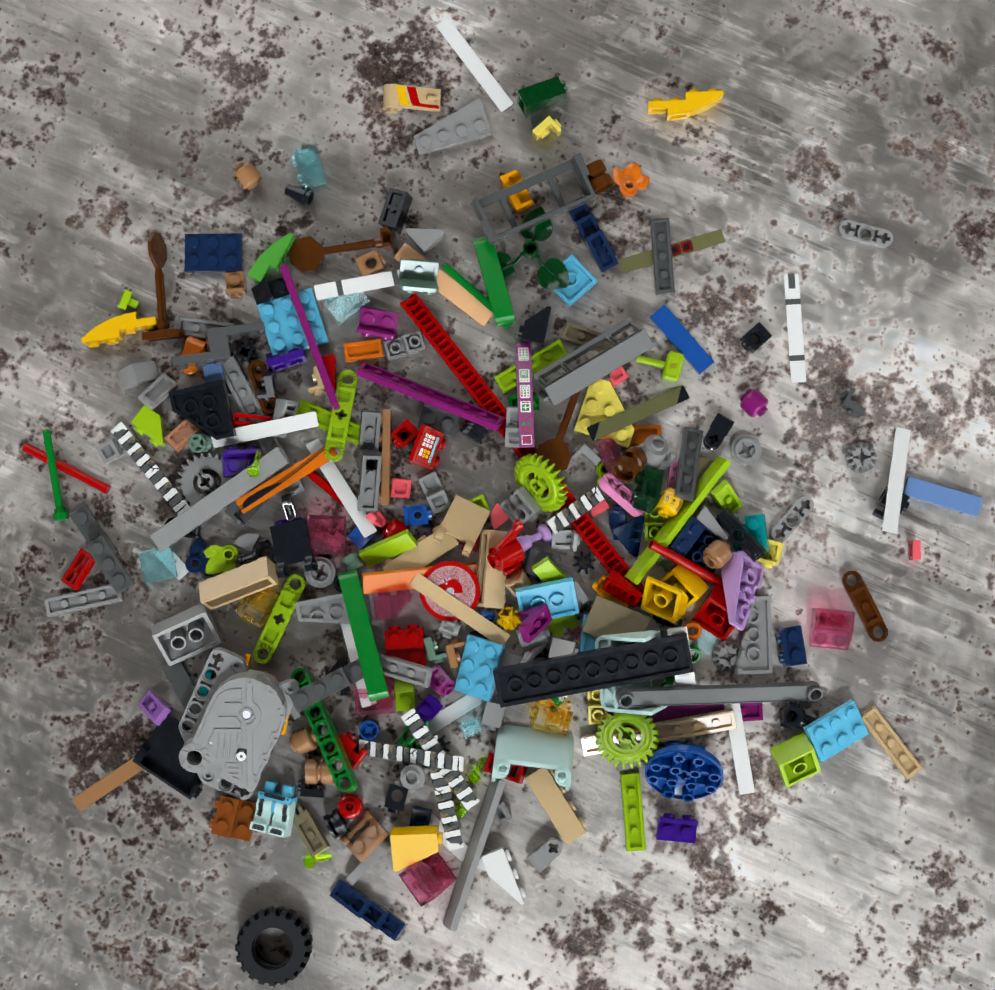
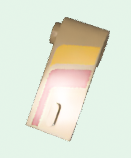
M385 84L383 87V109L388 114H397L403 108L440 112L441 89L400 84Z

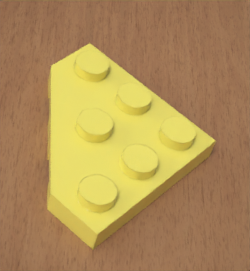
M599 379L589 385L574 429L575 432L590 436L587 427L625 411L609 381ZM631 424L600 438V440L628 448L630 447L635 429Z

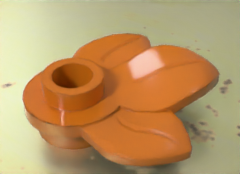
M635 162L628 164L625 170L614 168L612 173L613 182L619 186L621 194L625 197H632L638 190L645 189L650 180V177L641 175L640 166Z

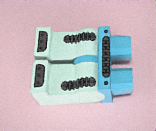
M267 780L263 790L258 792L256 811L249 829L282 838L291 836L298 797L294 796L295 786L284 784L281 793L276 792L278 782Z

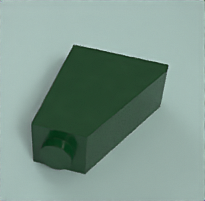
M556 76L518 90L517 102L525 118L565 99L568 89L563 80L560 81L559 77Z

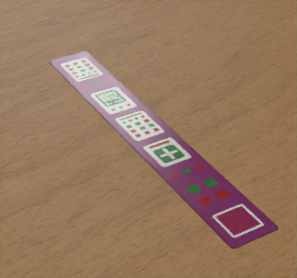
M516 344L519 447L529 448L535 447L531 344Z

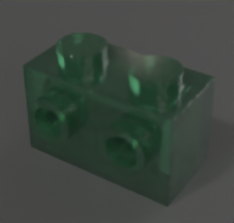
M646 465L642 472L638 473L635 478L637 487L632 494V499L634 500L633 508L648 513L653 511L659 503L664 470Z

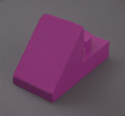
M547 604L519 612L522 623L518 628L523 641L530 643L552 621Z

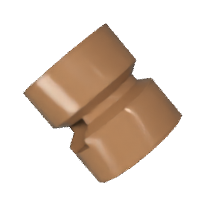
M306 759V784H317L318 781H321L322 784H334L325 759H322L321 762L318 759Z

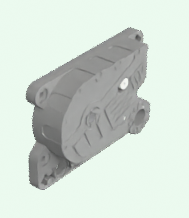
M221 647L213 649L179 722V731L184 740V745L179 753V761L183 769L197 773L201 782L241 800L249 799L259 782L264 767L270 758L274 745L293 706L289 695L300 689L298 681L287 679L279 683L274 677L265 672L249 669L246 660L242 656ZM221 653L223 659L219 660L217 666L213 665L216 659L215 655ZM207 670H214L216 677L214 679L208 678L206 676ZM206 687L209 691L208 695H200L198 688ZM198 704L201 707V711L194 713L191 711L190 706ZM183 722H192L193 729L186 730L183 727ZM192 751H198L201 756L195 755ZM225 779L232 783V785L225 787L222 785L221 780ZM243 788H244V789H247V791L245 792V794L242 793V789H243Z

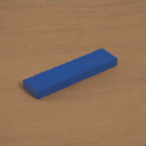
M665 304L650 316L654 324L674 347L684 355V358L699 375L714 363L712 358Z

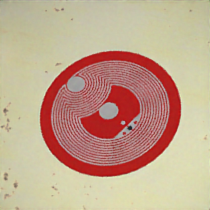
M444 561L435 564L424 574L425 578L474 610L480 598V584L475 573L468 566L456 561ZM420 593L421 602L429 614L443 621L460 620Z

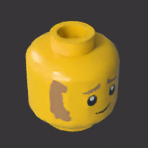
M673 488L661 491L655 502L658 514L664 518H668V516L675 517L683 505L682 499L674 497L675 489Z

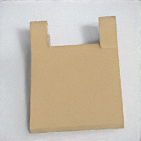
M456 495L433 541L441 544L445 534L451 535L466 543L461 554L469 557L491 511Z

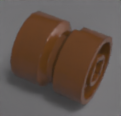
M601 159L586 165L590 173L587 177L595 195L607 190L614 184L610 174L605 173L606 167Z
M628 447L614 463V475L623 482L633 481L647 463L646 454L637 447Z

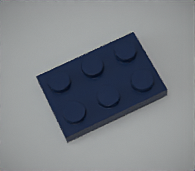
M242 233L185 234L184 271L186 273L242 271Z

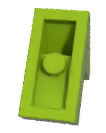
M723 480L711 491L710 497L722 511L728 508L734 514L743 506L735 491L726 480Z
M394 678L396 712L415 709V684Z

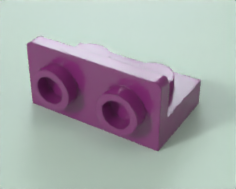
M362 306L359 326L356 332L361 333L365 337H372L374 335L379 336L382 340L389 341L394 339L397 333L400 313Z

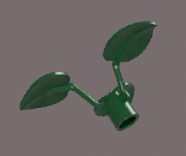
M542 207L534 209L525 217L522 223L545 214ZM550 219L521 232L525 239L532 240L524 243L523 252H520V255L514 262L511 263V257L508 254L497 252L505 283L515 277L516 272L513 266L524 256L527 259L536 258L542 267L537 271L536 276L538 283L543 288L554 290L568 286L569 275L565 265L557 258H549L544 264L538 255V245L535 240L542 242L551 236L553 226Z

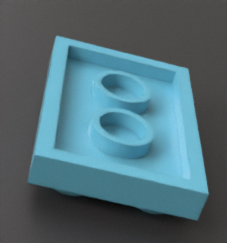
M573 577L515 588L520 612L547 604L552 619L579 614Z
M469 634L454 690L488 702L491 701L495 688L493 668L500 667L505 645Z
M851 699L803 727L808 740L815 750L817 759L821 763L869 734L855 701Z

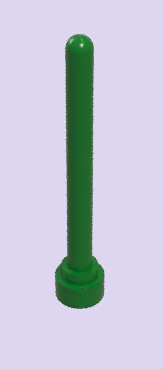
M448 263L442 265V269L492 312L489 299ZM514 322L501 326L507 330Z
M44 429L43 438L56 507L53 519L54 521L68 519L69 513L66 511V507H63L51 432L49 429Z

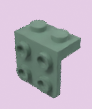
M400 258L398 279L400 289L405 293H415V291H421L425 295L438 293L437 277L439 262Z

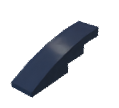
M587 204L568 211L601 273L619 264Z
M342 879L338 881L329 895L358 918H362L375 929L381 930L394 941L399 939L408 925Z

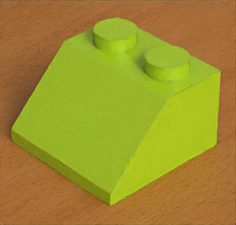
M805 733L796 735L769 749L773 762L786 788L821 772L815 750Z

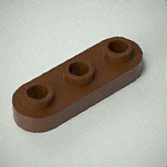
M253 360L248 365V373L255 393L258 388H262L261 377L264 376L265 370L268 369L261 360ZM257 367H261L260 373H255ZM277 392L275 397H272L270 400L258 399L261 409L268 415H274L276 398H278ZM273 402L274 408L269 409L268 404Z

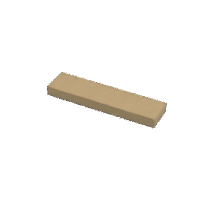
M872 706L861 715L868 731L906 780L922 769V766L875 706Z

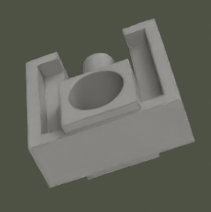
M524 486L517 489L499 505L513 523L516 519H519L523 524L542 509Z

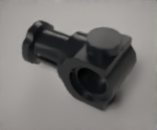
M269 540L259 542V546L254 548L251 553L237 555L241 566L263 557V552L266 549H270L272 551L270 560L277 566L274 547H272Z
M791 701L781 708L779 721H781L780 726L791 730V727H805L810 724L805 721L813 722L820 717L815 718L807 715L805 710L799 708L800 704ZM789 710H793L794 717L787 720L786 713Z

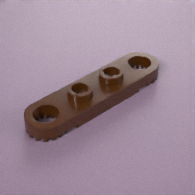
M847 571L842 576V585L869 638L874 642L884 641L888 636V628L869 590L858 572ZM849 575H854L857 579L854 586H850L847 583ZM875 627H880L883 630V635L880 638H876L873 634Z

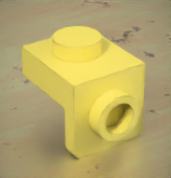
M768 539L770 552H766L757 561L761 562V566L772 568V566L779 565L785 543Z

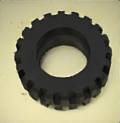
M270 906L264 910L257 911L241 927L236 938L235 951L238 952L236 958L237 962L242 964L241 970L243 972L247 971L250 974L248 977L251 980L255 978L259 980L258 984L264 985V983H269V986H275L278 983L283 985L289 980L295 979L305 968L312 953L313 946H311L313 938L309 933L310 928L308 924L305 925L303 922L304 918L301 915L298 917L294 914L296 911L292 909L289 911L285 910V907L282 906L278 908ZM277 928L284 931L290 937L292 952L284 962L271 963L263 959L259 954L256 942L259 934L265 929Z

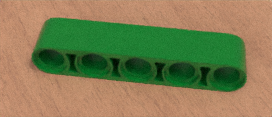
M486 237L474 239L475 251L496 326L515 322L495 245H490Z

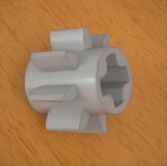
M442 620L439 631L443 632L442 637L451 639L452 636L457 637L462 623L457 622V620Z

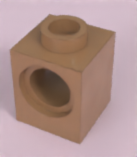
M376 250L355 259L362 276L385 271L383 265L386 262L382 253L378 255ZM375 260L377 264L375 267L369 268L367 267V262Z

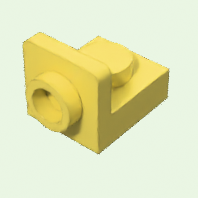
M548 116L532 130V137L536 141L540 137L544 139L551 132L550 129L559 136L562 126L555 118L552 119Z

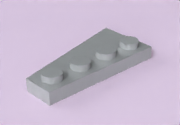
M481 98L416 134L414 140L419 156L490 136L491 130Z
M342 593L295 602L298 622L350 624ZM372 593L363 594L371 625H378Z
M756 596L755 602H752L749 607L750 615L742 631L734 671L735 675L773 674L770 596Z

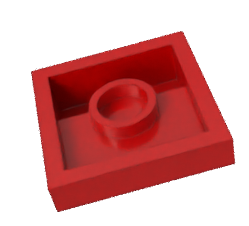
M419 624L407 625L408 629H400V626H389L388 630L384 631L387 655L426 666L424 628H419Z

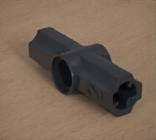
M728 508L717 515L716 521L753 562H756L767 551L765 547L752 535L751 530L745 527ZM739 530L744 532L742 540L737 536Z

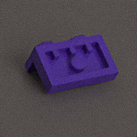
M299 348L291 349L284 355H272V353L266 355L268 368L273 369V372L308 361L305 351Z
M237 447L227 448L221 455L223 478L234 477L261 458L263 449H257V447H247L245 450H238Z
M663 813V816L658 815L656 840L695 843L698 820L694 819L693 815H682V818L675 817L673 813Z

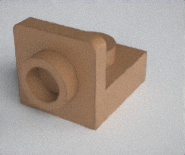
M245 272L225 273L226 295L228 297L231 296V299L242 298V295H247Z
M460 638L450 640V645H446L450 668L458 667V662H461L459 651H455V647L465 645V641L461 642Z

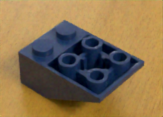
M691 515L667 548L714 573L716 569L710 568L705 564L703 551L713 541L722 540Z

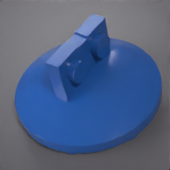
M671 740L666 742L665 748L657 750L653 753L652 757L648 758V762L645 764V778L649 785L657 792L663 794L665 798L683 799L686 802H691L694 799L706 797L717 791L723 782V767L713 754L705 750V746Z

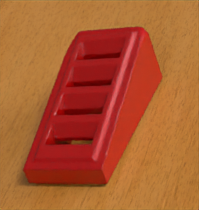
M333 353L323 356L322 360L336 393V358Z
M614 569L611 570L601 588L634 608L643 595Z
M489 752L483 771L492 774L494 754ZM512 765L510 774L505 779L522 784L528 766ZM517 767H520V768H519V771H518V774H517V777L515 778L514 776H515Z

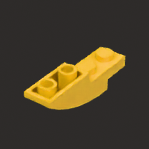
M711 88L707 91L691 89L685 93L684 100H681L679 97L662 101L661 98H655L648 101L647 114L666 113V121L687 118L717 104L722 100L724 90Z
M137 312L116 316L93 328L81 338V341L90 348L99 347L100 343H107V345L118 344V341L124 340L123 332L126 335L135 334L137 330H144V332L155 331L158 318L155 316L140 319V315Z

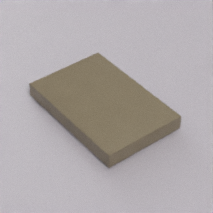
M596 595L582 632L598 638L602 635L646 631L651 617Z

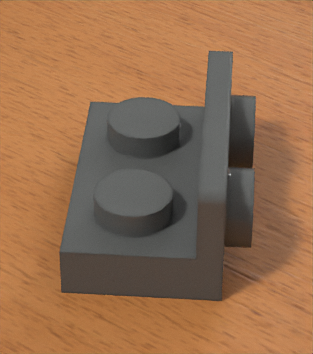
M424 403L418 426L421 427V424H424L454 438L461 417Z

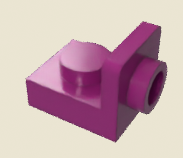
M437 663L433 667L430 685L441 697L449 695L454 690L456 683Z

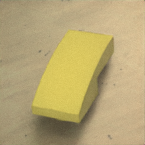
M600 691L587 692L588 723L602 724V719L608 720V711L601 705Z

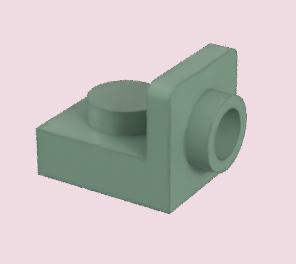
M432 637L424 638L429 661L434 660V664L446 661L447 652L436 655V651H439L436 639L433 640Z

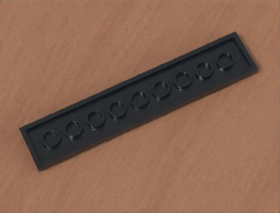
M686 632L653 638L647 642L626 643L493 668L500 708L694 672Z

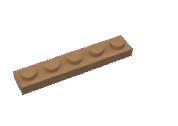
M383 409L380 425H383V432L379 435V444H382V452H380L382 455L380 483L382 484L381 490H379L378 502H381L382 506H390V434L392 430L391 409Z

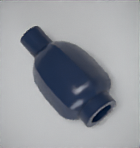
M613 505L609 512V527L611 531L613 528L627 522V512L620 505Z

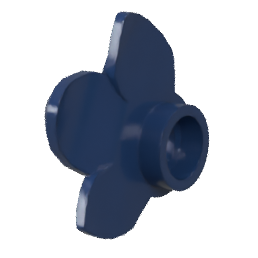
M203 539L195 541L190 547V556L186 559L185 567L190 573L196 574L200 572L205 576H212L206 574L205 571L206 564L210 558L204 554L207 548ZM194 560L198 561L199 565L196 567L192 566L191 562Z

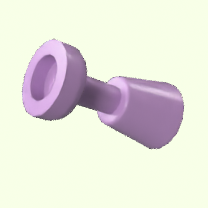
M541 524L536 528L535 534L519 536L516 539L525 552L532 547V543L538 540L543 543L551 541L552 535L549 528L545 524Z

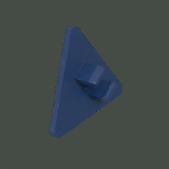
M644 516L636 517L612 529V534L633 557H638Z

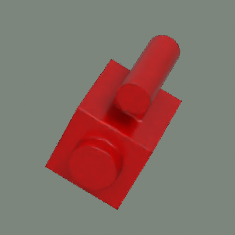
M349 731L347 733L342 732L339 737L347 756L353 760L351 766L355 771L369 751L362 747L359 753L354 750L358 745V742L355 741L357 737ZM334 743L329 749L330 753L335 749Z

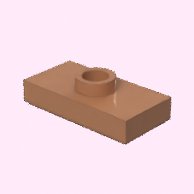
M185 419L164 439L178 453L189 443V438L193 434H200L203 430Z

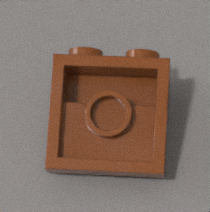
M222 794L220 798L217 797L214 804V809H217L216 816H212L209 823V828H212L211 833L250 842L254 830L249 828L251 821L254 819L256 802L241 800L227 794Z

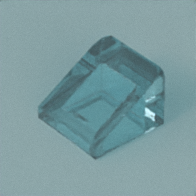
M474 719L460 726L466 739L483 732L479 719Z

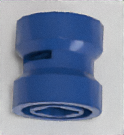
M374 720L364 721L359 728L361 737L366 740L374 739L380 731L379 724Z

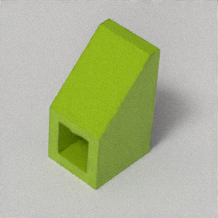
M144 405L131 421L135 425L133 429L142 436L144 433L150 437L148 441L156 447L159 445L165 447L167 442L164 439L166 436L164 418Z

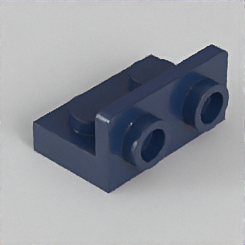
M801 625L777 629L778 633H775L777 645L780 644L781 652H778L780 664H783V667L807 664Z

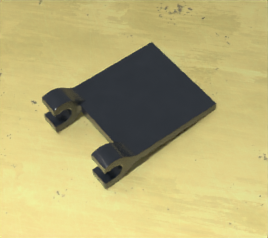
M305 518L270 527L277 561L276 573L278 578L289 577L290 570L287 565L305 561V571L318 570Z

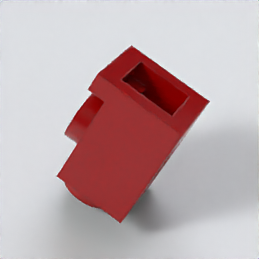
M406 419L390 434L393 437L391 441L398 449L401 446L405 449L417 438L419 430ZM407 433L408 438L402 439L401 435Z

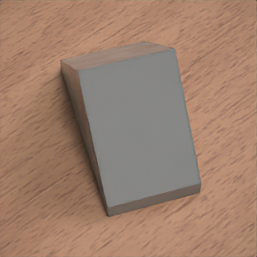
M406 228L407 237L424 255L445 238L444 229Z
M155 361L132 363L118 371L123 390L155 381L159 377Z

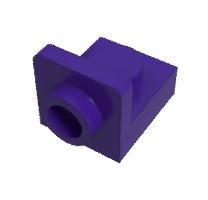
M429 694L414 710L425 723L426 721L430 722L441 711L443 705L436 697Z

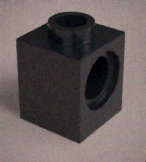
M758 322L740 339L742 342L741 346L747 352L750 351L753 354L772 335ZM750 335L758 336L759 343H752Z

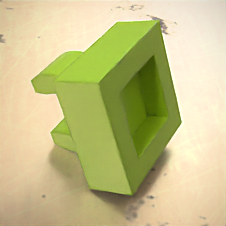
M125 289L116 308L123 311L126 310L127 306L136 309L139 301L132 299L131 295L133 292Z

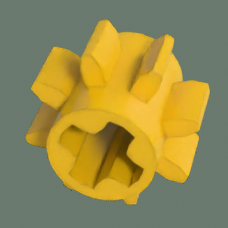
M505 607L497 614L499 617L497 622L500 628L503 627L505 631L514 630L521 623L519 611L515 610L514 607Z

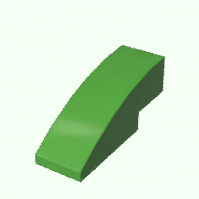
M289 233L265 250L253 264L247 274L248 277L261 283L267 279L272 269L279 272L280 266L283 265L296 239L294 234Z

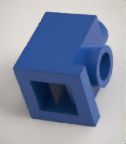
M427 505L403 507L405 526L429 525V520H432L431 509H427ZM416 512H420L422 516L421 518L416 519L414 517V514Z

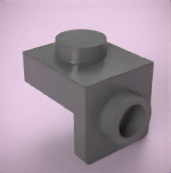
M852 387L849 391L845 390L840 397L842 402L839 406L846 409V413L851 417L856 418L857 416L859 418L863 416L866 408L850 399L856 390Z

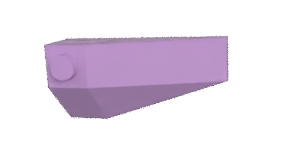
M744 551L732 552V558L721 568L728 620L731 625L739 630H744L750 615L749 607L756 600L754 594L756 589H760L764 572V566H761V563L758 561L753 562Z

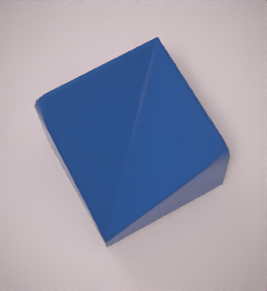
M356 526L348 538L360 549H363L375 535L371 534L364 538Z

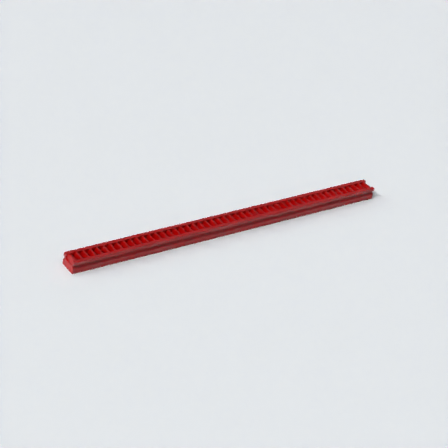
M412 293L411 296L400 302V306L477 405L504 418L498 432L505 440L506 408L416 293ZM511 447L519 459L528 454H536L537 452L536 447ZM567 487L562 489L563 491L568 490V493L564 495L567 496L565 504L559 509L560 512L576 501V498ZM549 488L545 490L547 495L549 493ZM587 512L570 524L609 574L612 569L623 577L627 574L630 568ZM630 582L642 594L644 593L645 587L641 582L638 585Z

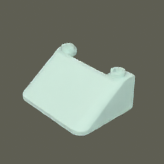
M650 630L602 635L596 639L595 649L632 642H647L653 638L661 637V632ZM652 680L599 690L601 705L608 712L653 715L667 707L622 708L618 705L615 693L620 687H652Z
M514 725L501 726L497 731L491 782H495V779L505 778L509 773L510 764L553 769L555 770L554 777L556 783L565 787L566 791H569L574 746L572 735L564 731Z

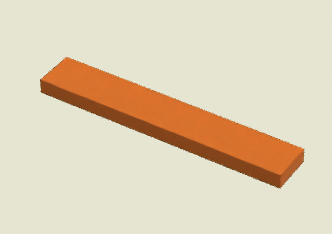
M476 562L462 563L468 566L477 577ZM432 566L362 573L363 594L414 589L410 586V583L416 574L420 573L424 576Z

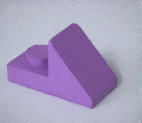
M151 690L147 692L138 704L149 719L158 726L173 709L170 704Z

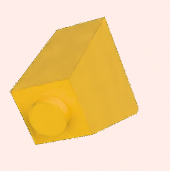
M439 825L392 827L390 840L393 870L399 871L439 852L440 844H443V832H439Z

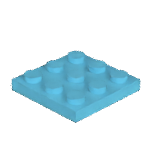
M309 288L297 292L317 346L328 343L329 341L312 289ZM290 295L257 305L261 320L264 322L265 333L272 355H284L294 348L303 350L310 348Z

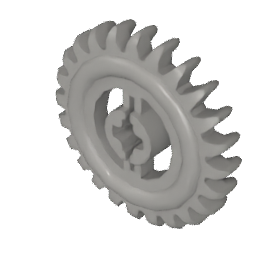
M210 451L207 457L203 452L200 453V458L194 454V461L186 459L189 465H181L185 471L177 472L182 478L176 479V482L182 485L176 487V489L183 490L180 495L186 497L185 501L187 503L190 502V507L204 498V496L197 493L194 487L196 476H198L197 485L201 490L212 493L213 489H217L216 478L210 474H204L203 470L211 469L216 471L221 478V486L233 478H223L222 460H219V453H216L214 458ZM203 478L210 480V487L204 485Z

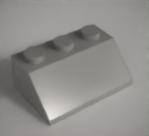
M202 603L152 625V637L169 666L222 643L213 616Z

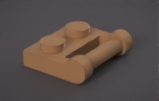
M366 810L363 813V817L353 826L349 833L343 834L340 840L360 862H363L389 833L373 814ZM368 822H370L371 824L363 831V833L354 842H352L351 840L356 836V834Z

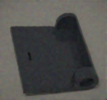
M168 713L162 723L156 726L132 762L189 800L193 797L197 799L203 790L200 788L203 782H201L197 773L189 772L181 766L179 753L184 745V740L178 727L180 720ZM183 723V727H184L186 730H191V729H192V728H190L189 726H187L186 724ZM192 751L195 755L201 756L198 751Z

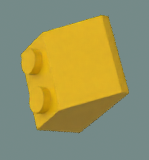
M678 564L659 580L684 591L689 597L686 609L697 601L709 588L698 575Z
M648 576L646 578L641 609L675 624L685 614L689 597L684 591Z

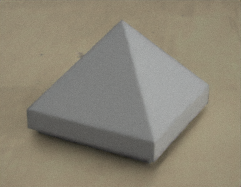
M504 801L499 802L495 813L499 824L512 819L510 806Z

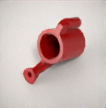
M519 519L514 521L512 529L498 545L489 549V554L487 555L490 566L493 569L496 568L498 571H502L504 576L518 571L521 567V561L524 560L523 548L516 539L519 531L523 530V523Z

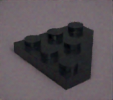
M221 379L169 392L172 411L181 415L188 422L205 431L214 439L221 440L237 436L225 380Z

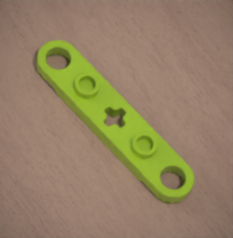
M345 370L340 373L335 395L340 409H332L325 445V457L331 462L341 460L344 455L358 380L357 375L351 370ZM345 376H351L353 382L345 384L342 379ZM340 411H343L344 415L346 416L343 417L342 420H340L339 417L336 415L339 414ZM336 447L340 453L333 457L329 454V449Z
M293 574L289 576L253 652V657L258 663H268L276 651L296 608L295 602L299 601L306 585L305 579L301 575ZM294 578L301 581V587L296 590L290 586V582ZM281 613L283 614L282 618L285 619L284 623L280 622L279 624H277L276 619H274V616H279ZM262 648L266 649L269 653L268 657L264 660L258 657V651Z

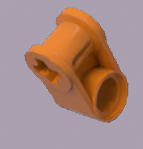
M188 336L181 356L206 352V342ZM192 365L182 371L186 375H193L199 367Z

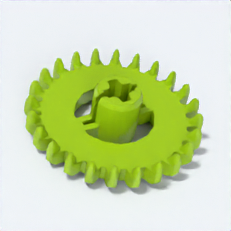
M528 454L520 458L516 463V467H514L515 484L519 486L517 489L524 486L542 508V511L553 512L559 510L567 499V496L564 495L568 493V490H562L567 486V483H560L565 477H557L561 470L553 471L555 463L548 466L550 459L542 462L543 455L537 459V454ZM530 473H534V478L530 480ZM549 488L548 495L544 496V491Z
M614 712V716L607 714L608 720L602 719L601 723L603 725L597 726L600 732L595 733L596 738H598L595 744L599 745L597 751H603L601 757L604 759L608 756V764L614 760L615 767L621 762L623 769H625L627 763L633 769L634 762L640 767L641 759L647 763L648 758L646 755L652 757V750L657 751V746L654 743L659 744V739L657 738L659 732L656 731L657 725L652 724L653 719H646L647 715L618 712ZM630 725L640 731L642 738L639 744L636 742L634 730L629 727L624 728L623 726ZM615 731L618 732L619 745L621 748L616 746L613 741V735Z

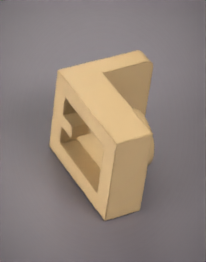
M314 366V372L311 375L314 384L318 383V385L308 388V392L318 396L325 393V387L317 366Z

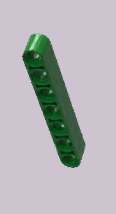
M357 569L338 574L369 700L372 702L387 698L389 693Z
M296 668L291 673V679L298 681L300 689L315 681L313 674L306 669ZM304 673L305 679L300 682V675ZM321 700L304 709L336 787L343 792H354L358 787L357 777L324 700ZM319 708L320 714L315 717L314 711ZM326 725L327 732L323 735L321 730ZM331 743H334L335 749L330 753L329 746ZM341 760L342 768L337 770L336 764ZM349 778L350 785L348 788H345L344 781Z

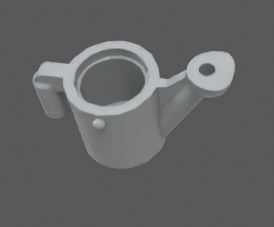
M651 435L646 438L645 442L636 446L646 454L647 463L644 468L648 470L658 469L661 465L671 466L677 456L676 452L671 451L668 457L665 458L669 450V444L667 440L659 435ZM624 451L618 454V458L621 457Z
M547 626L530 643L523 641L518 627L515 629L525 654L520 663L533 661L549 645L547 640L552 638Z
M410 763L402 770L400 779L395 781L394 785L404 786L409 790H417L422 786L424 787L430 778L429 766Z

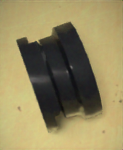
M466 419L464 421L465 429L460 428L459 432L481 445L483 443L481 439L487 436L489 431L481 425Z
M337 808L330 815L326 814L323 816L324 822L335 840L339 839L343 833L346 835L350 832L349 828H346L348 825Z

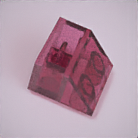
M307 515V526L313 555H347L346 516Z
M410 590L397 591V595H391L390 592H378V596L373 597L375 620L397 619L415 598L414 594H410Z
M812 608L809 646L848 650L854 630L855 612Z
M384 675L389 697L376 700L377 703H371V706L364 708L361 706L360 698H369L367 689H357L355 683V715L395 713L394 678Z
M438 852L408 866L399 874L421 907L434 900L457 880Z

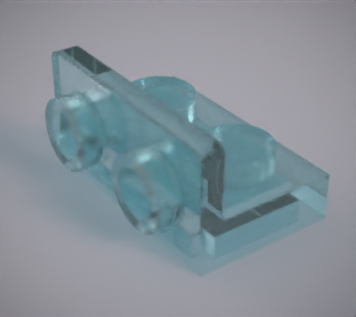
M316 146L300 151L294 149V156H291L294 167H298L300 172L297 174L299 184H303L307 188L326 184L327 180Z
M363 292L327 298L323 304L337 322L342 324L361 309L362 306L370 302V300Z

